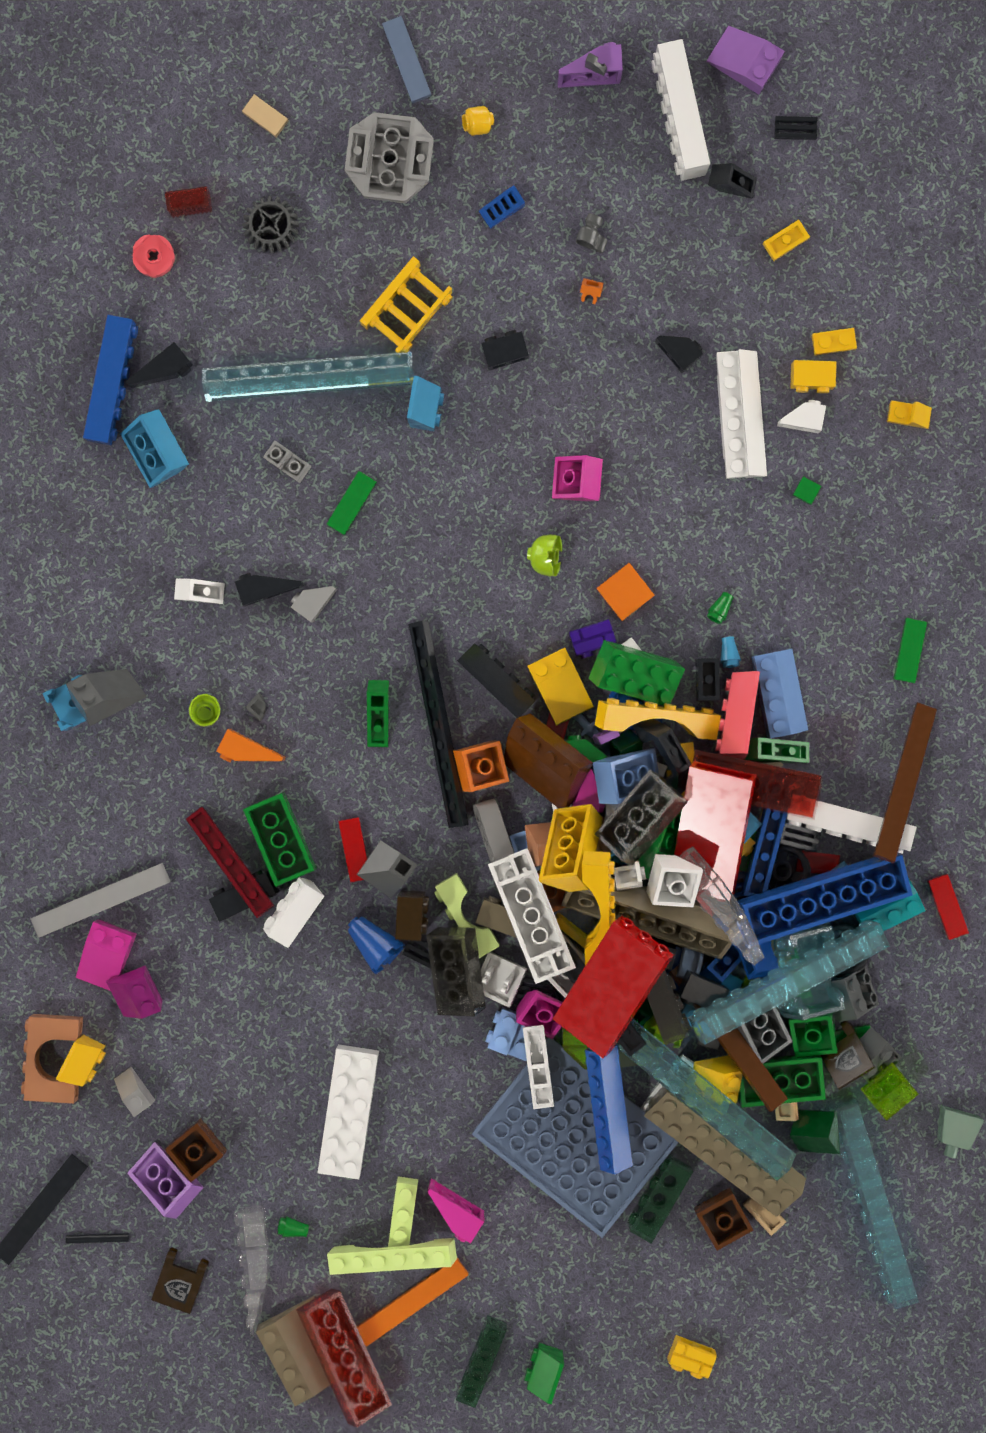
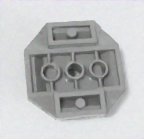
M374 112L349 129L345 173L365 199L407 203L429 183L434 138L426 131L416 117ZM390 155L396 158L392 163L384 161Z

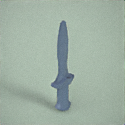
M582 714L573 717L584 728L581 733L582 736L587 734L592 738L593 735L599 733L595 726V721L589 723ZM609 741L602 745L598 744L602 751L610 757Z

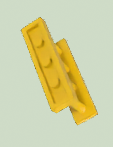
M414 256L360 319V324L368 330L370 326L372 328L376 327L398 346L395 350L398 356L402 353L406 354L411 349V342L439 308L442 305L446 306L453 298L450 286L443 292L420 272V261ZM410 278L416 279L438 298L431 308L407 289L406 283ZM397 294L404 296L425 314L417 324L394 305L392 300ZM384 310L386 312L389 311L411 329V332L404 340L380 321L379 315Z

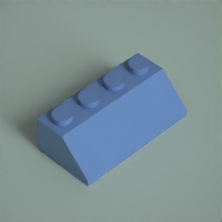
M788 649L751 657L754 671L760 672L758 694L767 738L772 739L807 731L808 726L793 650Z

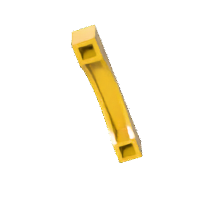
M607 698V701L599 700L595 726L603 730L623 732L638 722L664 718L676 721L688 734L696 738L717 740L721 715L714 713L712 708L701 707V710H695V707L683 705V708H676V705L667 703L662 707L654 702H645V705H641L638 701L626 700V703H620V700L614 698Z
M584 851L582 882L596 898L601 916L598 924L586 938L585 966L613 921L616 920V914L612 913V909H615V896H611V892L615 890V879H611V875H614L615 863L611 861L610 852Z

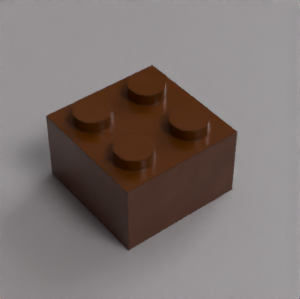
M200 1118L165 1148V1151L188 1180L192 1182L222 1158L227 1149Z
M730 1187L694 1207L697 1217L717 1251L753 1231L749 1220Z

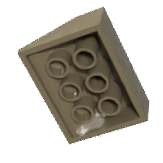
M314 1296L258 1325L256 1334L294 1406L314 1397L352 1370L346 1355Z

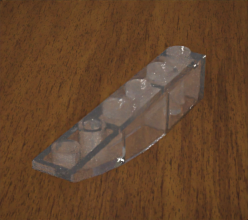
M694 847L684 851L679 856L680 858L703 869L696 896L701 909L714 919L715 925L728 935L730 942L742 951L744 958L755 966L765 957L757 937L736 898Z
M265 1203L240 1206L237 1213H235V1225H239L240 1232L237 1233V1245L241 1246L242 1254H239V1264L244 1269L241 1283L242 1288H246L244 1308H248L246 1328L250 1329L251 1336L256 1334L268 1285L269 1239Z

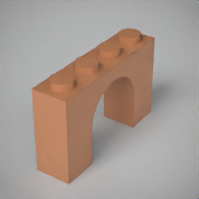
M32 1014L26 1020L25 1032H28L27 1040L24 1042L26 1061L23 1062L22 1072L25 1073V1081L22 1082L21 1086L24 1101L74 1104L78 1100L79 1086L56 1080V1077L46 1073L40 1064L39 1054L43 1044L47 1041H76L82 1036L83 1017Z

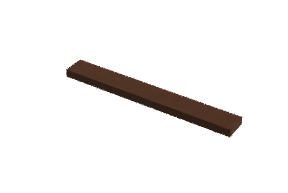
M918 702L914 707L873 854L874 857L891 863L896 861L937 709Z
M676 966L669 973L680 987L683 979L676 977L678 966ZM693 1003L696 1011L769 1112H772L788 1098L723 1008L719 1014L714 1011L712 1014L701 1010L700 1005Z

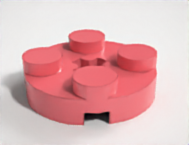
M149 234L142 236L136 241L133 246L132 259L139 272L145 276L157 278L171 270L175 261V255L172 245L166 238L160 235ZM151 251L159 253L157 260H149V253Z

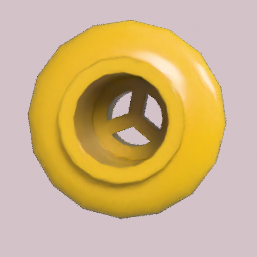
M485 106L468 108L465 114L462 115L463 129L471 136L487 134L491 130V125H494L493 113L489 112Z

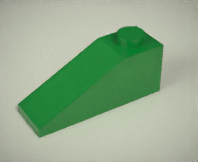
M368 680L367 747H388L390 700L388 680Z
M752 738L750 739L748 754L744 761L809 763V742Z

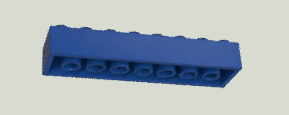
M898 853L894 863L873 857L736 900L746 941L755 946L897 901L913 894L903 855Z

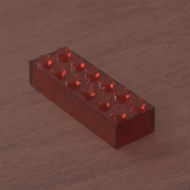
M695 750L693 761L757 775L751 807L815 820L823 782L821 775Z
M331 1288L296 1309L347 1423L357 1428L390 1407L392 1403L341 1291Z

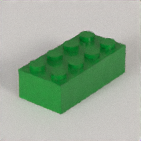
M604 640L588 679L598 688L664 705L665 703L671 704L685 668L675 660Z
M285 792L243 809L275 887L317 869Z
M820 1055L771 1057L763 1063L788 1098L782 1104L826 1099L822 1057ZM742 1074L738 1096L741 1107L763 1106L764 1103Z

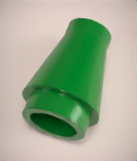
M723 592L707 610V617L717 624L726 621L734 597L727 592Z
M287 1216L285 1218L280 1217L277 1234L282 1235V1237H307L309 1224H304Z

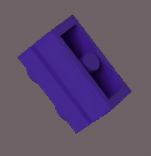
M609 619L569 632L575 655H581L582 659L592 656V651L601 649L604 640L617 643Z

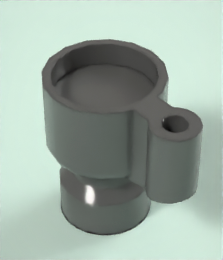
M589 213L585 220L586 226L580 228L575 241L583 247L603 253L608 241L597 231L601 227L603 219L598 215Z

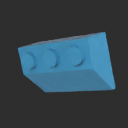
M159 409L139 415L120 433L150 488L178 474L189 465L186 456L183 454Z

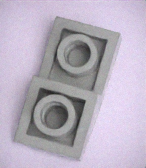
M275 440L263 456L264 459L298 483H301L312 467Z

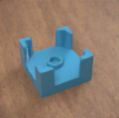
M78 675V676L72 678L71 681L74 680V679H76V678H78V677H80V676H82V675ZM66 684L42 693L46 702L52 704L60 720L57 721V724L61 731H67L86 721L72 701Z

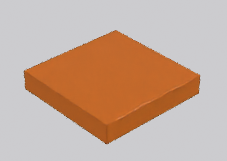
M630 563L596 588L621 621L655 596Z

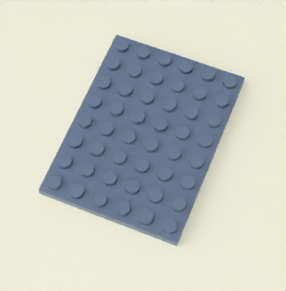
M547 1037L546 1048L554 1107L533 1109L529 1072L526 1064L472 1131V1135L603 1238L678 1144V1141L644 1116L645 1111L624 1095L633 1166L615 1175L600 1170L587 1065L554 1038L550 1039Z

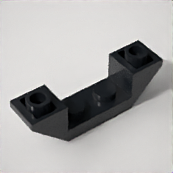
M656 719L644 720L632 725L642 744L651 740L654 741L672 774L663 781L671 795L677 797L686 790L691 762L673 730Z

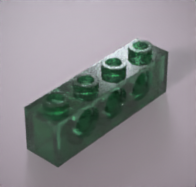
M669 1155L659 1166V1174L657 1177H652L648 1185L650 1188L648 1193L641 1196L638 1202L640 1207L636 1213L632 1212L627 1222L629 1223L630 1232L651 1244L693 1173L691 1166L672 1155ZM669 1175L675 1177L674 1181L670 1184L664 1182L665 1177ZM656 1194L664 1195L662 1201L657 1202L653 1200ZM646 1212L654 1213V1216L649 1220L643 1218Z
M487 1315L456 1391V1401L476 1408L507 1331L506 1322Z

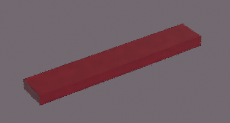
M201 807L187 817L186 820L255 917L260 918L275 906L205 808Z

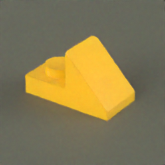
M892 400L890 401L887 422L928 429L932 408L920 402L910 404Z

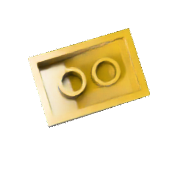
M566 648L528 665L529 672L556 726L594 707Z

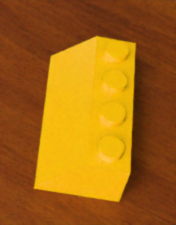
M592 804L554 809L539 875L540 883L568 892L589 889L582 882V860L584 851L596 852L603 819Z

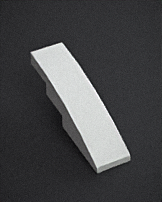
M544 1025L523 1027L533 1109L554 1107Z

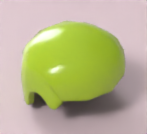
M201 694L191 701L189 716L196 725L210 726L219 719L221 709L214 696Z

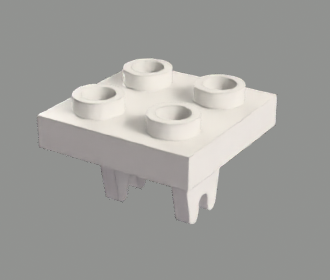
M489 952L472 990L510 1008L527 968L493 952Z

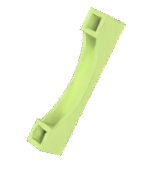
M454 1238L434 1239L433 1241L420 1244L385 1248L355 1247L354 1245L335 1246L327 1254L330 1275L451 1267L457 1259Z

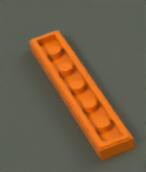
M457 1257L451 1267L439 1268L356 1326V1333L367 1347L463 1280L469 1273Z

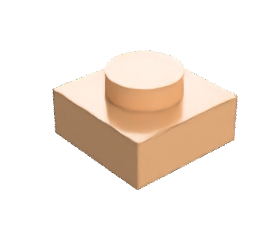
M797 1102L784 1103L775 1109L776 1121L799 1120Z

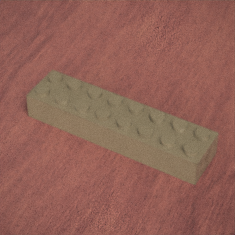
M615 882V890L611 892V896H615V909H612V913L616 914V919L620 916L629 918L636 927L648 932L653 937L718 959H722L733 944L738 919L732 918L728 914H721L712 911L710 908L694 905V907L652 905L646 892L647 887L617 891ZM590 889L574 892L565 891L561 906L600 919V909Z
M674 1077L649 1101L644 1114L647 1119L776 1217L803 1194L806 1178Z

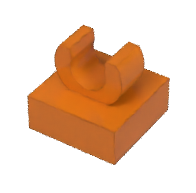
M583 278L580 293H582L581 301L584 302L585 297L591 295L593 297L592 304H595L597 298L601 296L603 283Z

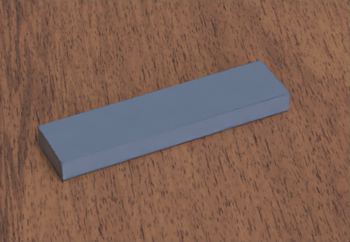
M402 16L382 23L411 102L415 103L431 97V92Z

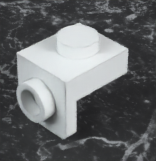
M635 861V865L614 868L617 891L643 887L642 880L646 879L644 866L640 867L639 861Z

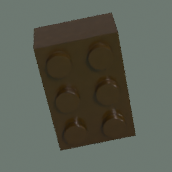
M401 890L398 894L395 939L421 941L422 936L426 935L428 918H425L424 914H427L429 909V897H425L426 892Z

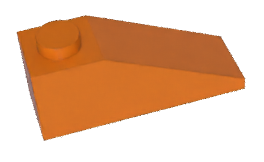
M227 729L216 751L221 754L220 758L228 762L232 760L284 761L286 758L232 729Z

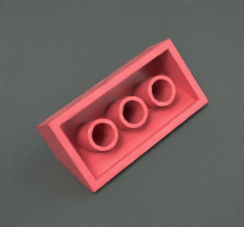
M759 671L733 672L730 679L726 678L725 691H728L727 699L723 698L721 711H725L724 719H720L718 730L722 731L721 739H717L715 751L719 752L718 758L743 762L748 754L760 675Z

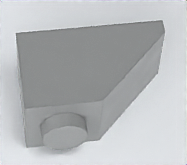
M329 586L303 590L301 593L297 592L291 600L293 603L291 608L313 623L337 589Z
M132 1067L114 1079L121 1100L133 1117L151 1106L155 1101Z

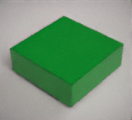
M803 476L792 496L812 505L821 485Z

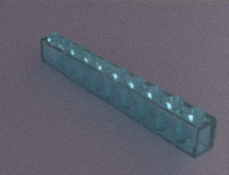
M412 352L202 369V386L206 402L412 385L414 378Z
M866 920L860 923L858 928L843 932L841 937L824 942L822 947L805 952V956L788 961L786 966L769 971L768 975L762 979L757 978L750 981L749 985L745 988H737L726 998L714 1000L709 1007L695 1010L688 1019L698 1040L703 1044H707L890 947L880 923Z
M634 1019L631 1020L632 1025L647 1044L630 1057L619 1042H617L616 1045H618L620 1051L776 1181L790 1170L796 1156L793 1151Z
M853 1098L830 1105L832 1111H837L839 1142L843 1145L844 1149L841 1155L844 1163L848 1164L850 1171L847 1172L851 1184H855L854 1198L856 1203L861 1204L862 1211L859 1214L863 1224H867L869 1230L865 1232L869 1244L873 1243L875 1251H872V1256L875 1264L879 1263L881 1271H878L881 1284L885 1283L887 1291H884L888 1304L891 1303L895 1310L919 1303L859 1104Z

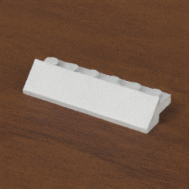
M739 349L738 351L717 352V384L726 479L767 476L757 351Z
M528 848L488 864L535 984L576 968L546 892L539 881V875Z

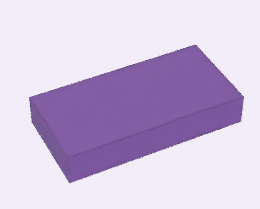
M604 730L593 735L592 738L595 744L602 745L620 736L618 731Z

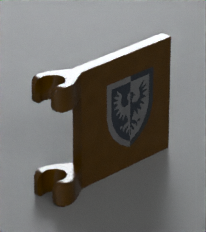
M849 1021L840 1023L847 1037L837 1042L838 1053L820 1055L839 1090L875 1068L857 1036L854 1026Z
M171 1247L166 1255L151 1300L190 1314L209 1261L202 1258L196 1272L175 1265L173 1262L178 1249Z

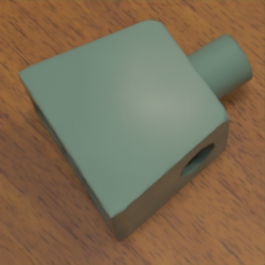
M941 1105L937 1139L946 1144L944 1155L956 1159L959 1148L970 1150L984 1119L979 1115Z

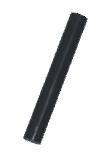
M129 1233L66 1235V1244L129 1242Z

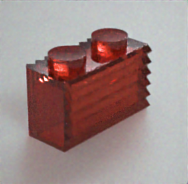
M207 186L165 192L167 211L173 218L175 216L182 217L183 215L191 216V214L195 215L196 213L199 215V213L203 214L204 212L207 214L208 211L210 213L213 211L211 196Z

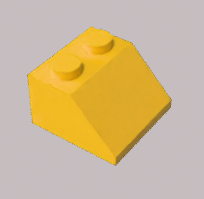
M83 1034L73 1043L56 1080L78 1086H84L87 1082L91 1083L97 1072L94 1070L96 1064H101L106 1053L103 1050L106 1045Z
M729 1055L695 1061L690 1090L707 1103L718 1107L735 1104L738 1101L742 1073Z

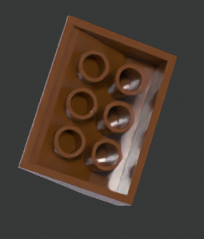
M531 713L516 718L508 734L504 755L505 765L557 808L570 807L593 762Z

